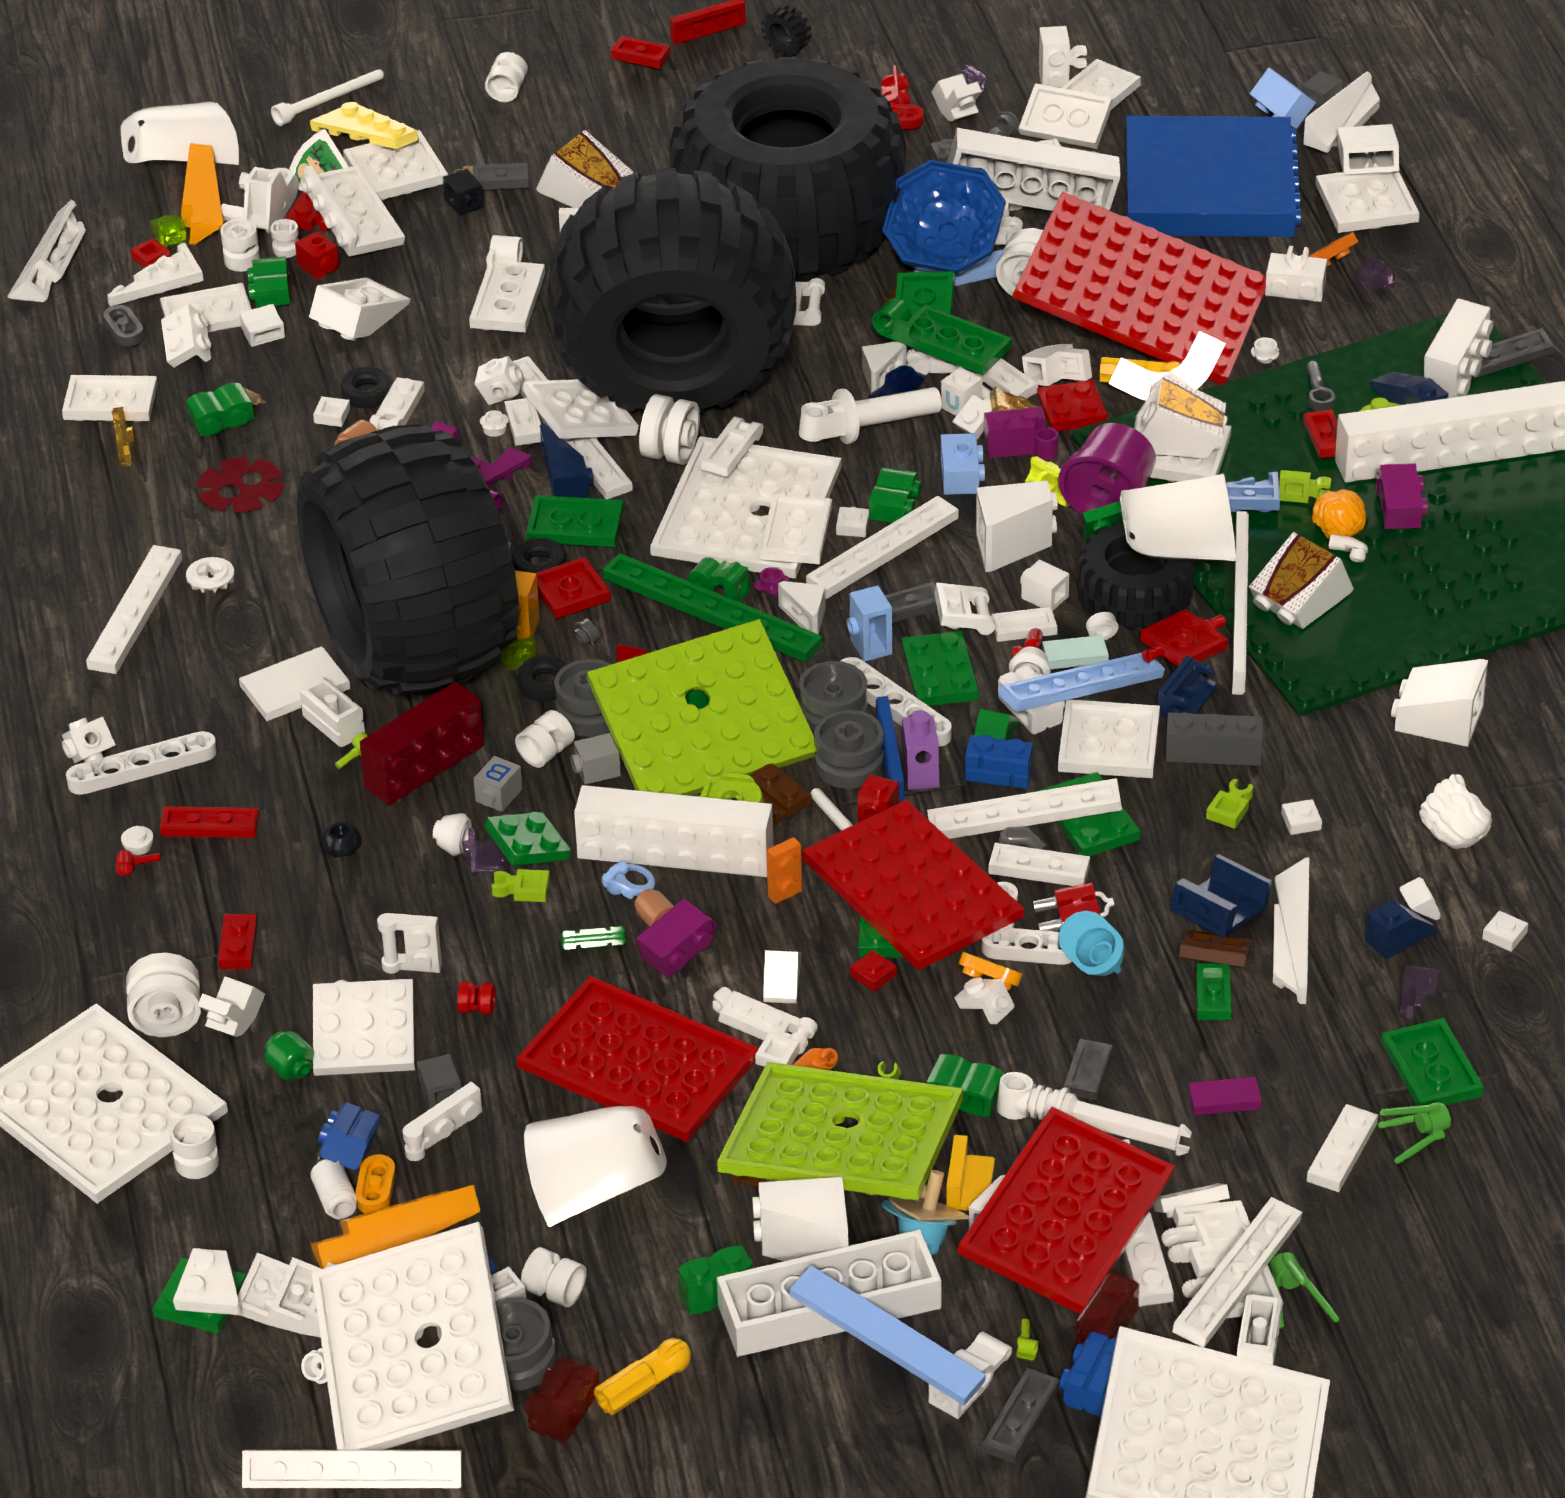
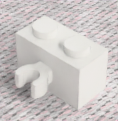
M1066 26L1040 27L1039 76L1041 84L1061 88L1069 81V65H1073L1076 68L1087 67L1086 58H1077L1080 55H1087L1086 46L1078 45L1070 50Z
M1293 246L1288 247L1287 254L1271 253L1266 272L1265 296L1321 302L1326 283L1327 259L1308 257V247H1304L1303 255L1300 256L1293 253Z

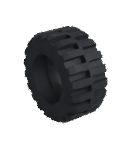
M1121 522L1113 523L1110 528L1105 526L1099 529L1096 535L1092 534L1081 547L1078 559V595L1083 606L1090 614L1110 612L1115 616L1118 626H1125L1129 630H1135V627H1143L1145 629L1188 608L1190 600L1193 598L1195 559H1161L1139 554L1127 542L1124 524ZM1130 532V538L1135 539L1134 534ZM1127 574H1141L1145 576H1131Z

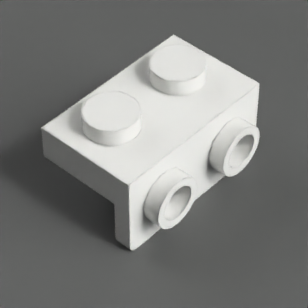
M187 304L161 319L168 364L176 367L195 355H198L205 362L211 360V342L207 332L208 321L202 312L196 311Z

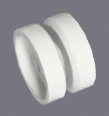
M1027 228L1015 232L1008 240L1004 252L997 262L996 276L998 282L1011 296L1043 230Z
M658 394L653 395L646 405L640 426L639 450L641 455L660 460L665 455L668 462L680 465L686 464L694 450L699 432L700 413L698 404L679 399L674 404L671 397Z
M156 953L139 959L130 967L126 976L127 1012L129 1021L137 1030L146 1035L169 1037L186 1032L197 1023L201 1014V1008L197 1006L200 1001V982L198 969L190 960L177 954Z

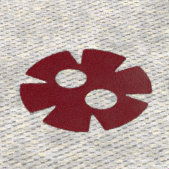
M237 457L218 462L224 473L208 468L201 475L197 483L198 488H214L198 494L206 505L213 509L224 511L233 502V513L260 509L263 507V504L257 497L274 501L284 488V482H268L283 476L278 467L266 460L257 459L248 468V457ZM248 472H258L262 475V480L257 484L249 485L242 481V476ZM234 485L239 488L240 492L235 497L224 498L220 496L219 490L223 486Z

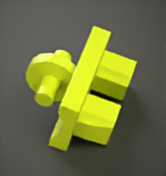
M1037 456L1032 457L1030 461L1031 469L1025 483L1048 481L1050 491L1056 493L1057 503L1064 507L1069 506L1059 488L1058 478L1061 469H1059L1058 465L1051 461L1046 462Z

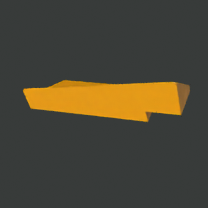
M190 143L180 227L190 228L189 244L195 245L221 228L223 217L212 146Z
M474 1185L452 1191L438 1192L340 1220L343 1235L310 1243L320 1268L325 1269L328 1262L338 1265L433 1235L479 1213L480 1207Z

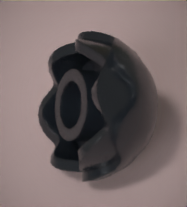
M337 822L329 826L321 839L324 851L335 858L352 856L361 846L359 831L353 825L346 822Z

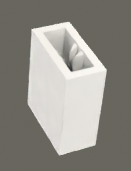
M1392 124L1337 128L1338 155L1344 175L1399 171V144Z

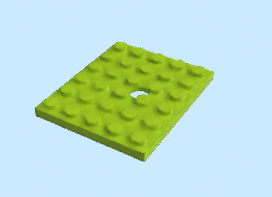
M760 619L587 672L586 679L636 791L692 796L701 793L709 782H712L713 785L720 781V776L726 773L736 772L749 775L770 763L781 768L815 757L814 735ZM691 690H701L708 695L709 704L704 708L698 709L695 705L688 704L685 696Z
M767 1062L717 1161L718 1172L735 1176L763 1178L769 1181L842 1177L844 1190L862 1192L869 1195L897 1197L903 1200H919L929 1178L930 1171L933 1169L963 1101V1088ZM845 1117L854 1118L858 1122L856 1126L850 1128L836 1126L843 1123Z

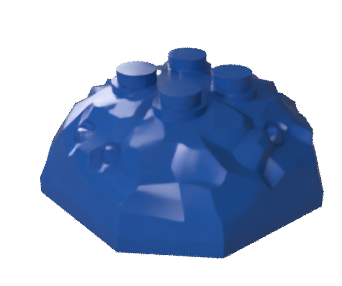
M929 160L896 180V192L898 188H901L897 203L895 204L893 200L889 204L882 230L904 264L923 271H954L955 275H959L991 256L998 237L1006 201L985 170Z

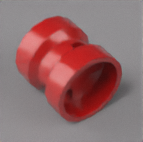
M460 981L457 998L458 1013L470 1014L472 1011H479L481 1015H493L496 997L495 983L483 982L481 985H474L472 981Z

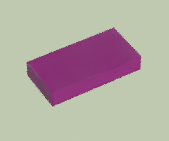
M1256 1077L1190 1082L1188 1084L1193 1115L1261 1109V1097Z

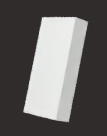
M1051 607L991 614L995 622L994 634L997 642L1025 639L1033 628L1040 629L1043 632V636L1057 635V624Z

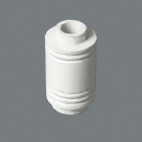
M324 1159L318 1162L311 1170L310 1177L325 1212L335 1219H344L351 1216L356 1210L357 1196L344 1166L340 1165V1161L334 1163Z

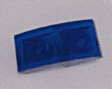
M900 365L885 375L884 385L870 393L868 399L915 391L924 381L925 374L915 371L910 366Z

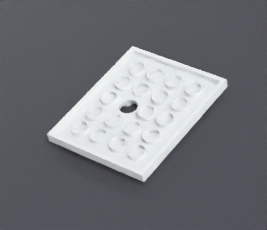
M700 436L650 545L651 555L699 563L706 557L715 559L720 564L723 561H726V563L737 561L741 565L748 567V571L760 573L765 568L775 567L782 570L784 575L789 578L796 579L802 563L760 560V548L768 515L758 516L751 512L757 511L760 506L770 507L773 494L829 498L842 467L841 458L752 444L730 475L725 477L701 470V459L716 439Z
M98 1004L93 1005L0 1068V1127L97 1204L173 1151L170 1128L175 1120L189 1114H200L215 1122L228 1112L225 1101ZM104 1089L109 1092L119 1090L123 1092L121 1098L114 1102H102L97 1098L98 1094Z
M479 1222L312 1272L337 1450H384L514 1411L484 1232ZM437 1326L442 1331L440 1341L430 1348L419 1347L417 1340L423 1335L424 1328Z

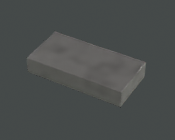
M1080 1039L1064 1087L1070 1088V1093L1075 1094L1077 1097L1097 1100L1112 1055V1045Z

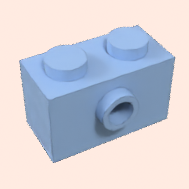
M1271 68L1266 70L1250 92V95L1258 100L1255 104L1267 114L1272 111L1274 113L1272 117H1291V126L1296 129L1316 103Z
M976 433L941 435V469L944 495L976 494L979 482L985 481L984 464H979L983 463V446L977 445Z
M877 585L851 592L850 618H847L846 623L850 633V640L862 660L865 662L891 655L892 607L880 587Z

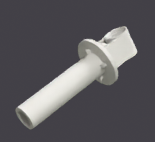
M931 387L855 401L847 389H838L834 392L832 400L806 403L802 406L799 436L811 442L838 436L843 443L851 444L857 440L860 427L939 413L942 407L941 396L937 388Z

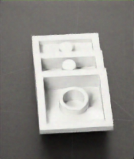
M257 1253L238 1294L242 1311L240 1315L266 1325L321 1338L312 1272L322 1268L292 1257L288 1265ZM328 1262L326 1268L335 1266V1264Z

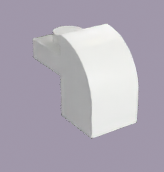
M963 74L939 80L932 90L940 112L948 121H955L979 112L975 101L982 92L978 82L967 85Z
M1072 344L1045 346L1022 356L1024 374L1036 381L1038 385L1050 386L1061 379L1086 381L1092 378L1089 350L1074 349Z
M224 977L217 997L214 998L202 993L197 1006L208 1012L205 1026L238 1037L244 1034L255 1020L265 993L254 986Z

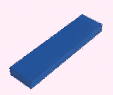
M888 696L877 697L876 719L881 723L884 732L883 753L887 779L899 782V802L904 800V778Z

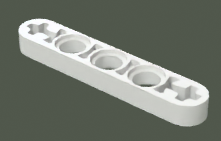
M848 657L841 660L860 669L867 679V685L874 684L880 686L877 689L867 688L866 700L870 705L876 708L877 697L888 696L889 700L897 699L902 701L899 704H890L892 720L901 726L903 718L918 710L926 711L934 717L939 747L945 746L951 741V722L861 659Z
M195 732L74 765L66 772L68 789L74 794H87L211 760L217 753L215 737L209 732ZM170 752L180 753L178 756L175 757L164 756ZM141 760L149 761V763L145 765L139 766L134 764L137 761ZM112 768L119 770L111 774L104 773V771Z

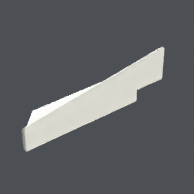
M1365 72L1306 117L1304 145L1328 153L1332 146L1338 147L1337 128L1362 126L1379 109L1380 98L1372 85V77L1369 72Z
M1309 857L1304 858L1275 877V889L1279 904H1274L1273 983L1280 989L1286 986L1297 995V1002L1300 1004H1306Z

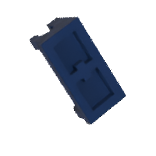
M1187 655L1158 691L1159 715L1168 718V713L1197 714L1217 688L1216 682L1204 678L1200 672L1212 675L1214 669L1207 664L1193 660V657Z

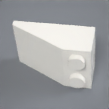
M369 278L318 285L309 317L318 321V325L322 328L334 329L341 333V337L355 341L357 338L370 336L409 305L410 298Z

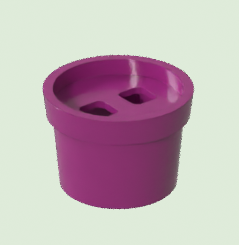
M1119 423L1099 425L1091 432L1080 450L1072 454L1060 470L1058 478L1060 491L1067 503L1082 516L1083 512L1120 501L1122 490L1147 486L1156 463L1155 450L1142 433L1130 426Z

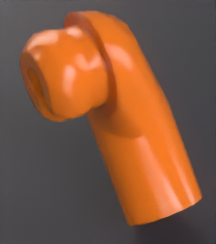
M813 1048L804 1053L792 1065L830 1070L835 1067L839 1057L833 1048Z

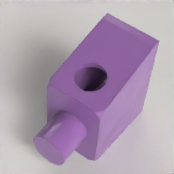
M918 710L913 712L911 717L902 719L901 749L908 790L939 787V745L935 720L926 711ZM921 751H925L924 763L916 761V755Z

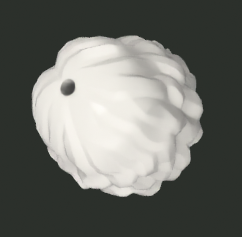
M1451 774L1449 779H1444L1441 783H1438L1435 786L1434 793H1430L1426 797V801L1420 806L1419 814L1425 826L1432 832L1435 838L1454 849L1468 848L1484 838L1491 828L1492 818L1490 811L1483 806L1476 795L1467 791L1465 781L1461 775Z

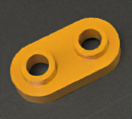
M962 952L958 962L959 965L964 966L962 973L975 978L985 974L993 977V979H1002L1007 990H1010L1012 985L1019 986L1023 976L1020 972L966 952Z
M377 1154L367 1157L362 1162L355 1191L357 1208L361 1212L368 1213L390 1206L396 1178L395 1164L390 1157Z

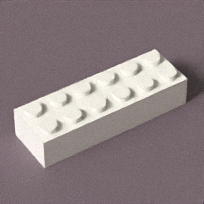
M962 128L956 129L947 163L985 170L1006 203L1053 211L1062 191L1075 195L1094 205L1102 206L1110 211L1120 180L1119 157Z
M581 786L574 811L577 858L611 862L625 860L631 864L767 877L766 850L773 847L772 804Z
M920 1230L717 1277L718 1307L737 1357L845 1331L790 1296V1288L811 1265L896 1319L941 1309V1278Z

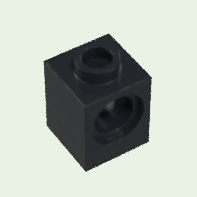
M468 169L443 177L444 199L459 216L484 208L482 184Z

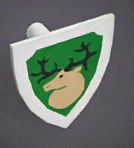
M325 128L306 141L293 158L289 170L298 177L299 190H302L301 177L303 176L305 166L311 165L317 174L349 167Z

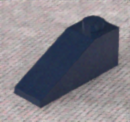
M1394 371L1370 381V386L1387 399L1388 402L1400 405L1447 399L1449 394L1431 378Z
M546 424L540 425L541 450L553 496L589 498V485H594L592 468H586L583 455L564 439H559L551 428Z

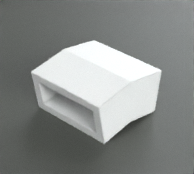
M274 304L240 313V325L251 347L285 338L284 324Z

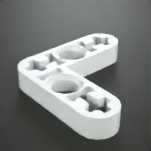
M997 882L1018 902V890L1015 885L1009 882ZM1015 922L981 939L982 952L988 958L1058 965L1072 962L1064 954L1063 950L1059 949L1061 948L1058 938L1059 932L1014 928ZM1031 942L1036 944L1037 947L1025 949L1020 945Z

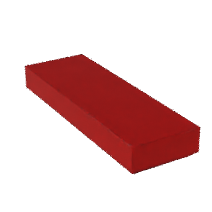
M730 0L670 18V37L672 43L677 45L746 24L745 1Z
M164 806L160 833L161 836L256 838L260 818L259 808Z

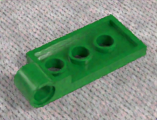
M892 298L872 317L873 327L880 335L981 375H984L1012 348L1013 338L926 304L911 317L909 306L901 299Z

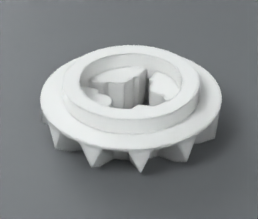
M207 557L192 563L186 571L187 583L191 584L192 590L200 589L202 593L212 590L216 593L217 589H227V585L234 582L235 573L234 567L229 561L219 557ZM208 572L213 575L212 578H208Z

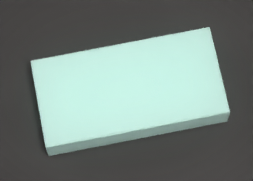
M1103 635L1042 642V651L1047 656L1050 669L1086 666L1108 661L1109 655Z

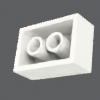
M1457 298L1425 354L1424 377L1431 378L1448 392V398L1466 396L1468 394L1472 377L1478 376L1482 359L1484 357L1487 358L1491 352L1492 341H1489V336L1493 328V321L1490 320V307Z

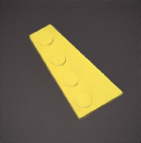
M355 102L345 103L339 109L310 120L312 131L320 132L322 128L328 129L330 135L339 136L341 132L347 133L350 139L357 141L369 139L371 144L393 149L401 148L418 140L416 129L390 119L388 116L376 113L372 109L360 106Z

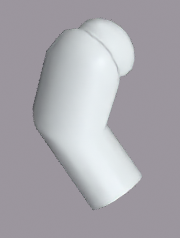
M1331 534L1329 549L1350 552V560L1353 562L1361 563L1365 560V554L1368 553V547L1365 543L1349 536Z

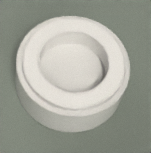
M1100 612L1087 620L1086 628L1089 636L1103 635L1104 640H1107L1116 634L1118 624L1112 613Z

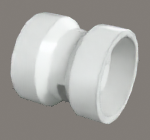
M290 219L275 221L270 227L271 237L274 239L272 242L273 253L278 257L286 256V258L295 256V242L299 240L297 238L299 234L297 223Z

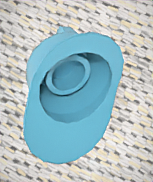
M1081 911L1074 913L1065 920L1058 936L1059 945L1064 954L1081 971L1095 976H1106L1113 972L1117 974L1121 972L1120 965L1124 958V941L1121 935L1102 916L1092 911Z
M884 1200L881 1204L885 1210L897 1216L899 1234L915 1230L921 1231L931 1255H935L939 1246L943 1244L949 1225L957 1224L954 1220H917L897 1209L890 1200Z

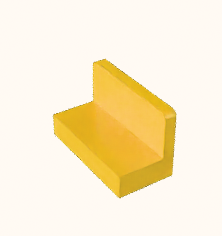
M954 1135L946 1185V1206L969 1211L970 1205L992 1184L995 1165L994 1157L968 1155V1136Z

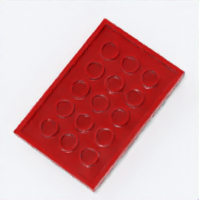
M906 799L802 850V860L918 971L1023 918L1024 908Z
M590 976L517 1057V1067L606 1107L635 1106L641 1108L650 1116L656 1129L688 1142L756 1062L755 1054L759 1048Z
M1051 1107L959 1243L957 1253L1056 1303L1084 1315L1174 1173L1175 1166Z

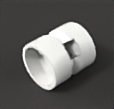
M511 52L498 55L485 82V89L488 95L499 102H509L515 99L528 72L525 60Z
M238 218L227 221L222 225L220 232L225 266L233 271H247V268L252 267L253 259H260L256 224L248 219Z
M549 710L535 720L534 724L521 731L515 738V744L518 752L528 764L540 768L552 760L556 754L571 745L575 735L571 724L561 713Z
M189 1114L175 1120L170 1128V1138L174 1151L173 1158L176 1171L181 1176L189 1179H200L212 1174L219 1163L213 1122L208 1117L200 1114Z
M538 1247L531 1253L524 1265L521 1282L524 1284L526 1291L538 1296L546 1293L549 1301L563 1307H570L575 1303L583 1290L587 1275L586 1267L568 1258L561 1260L559 1254Z

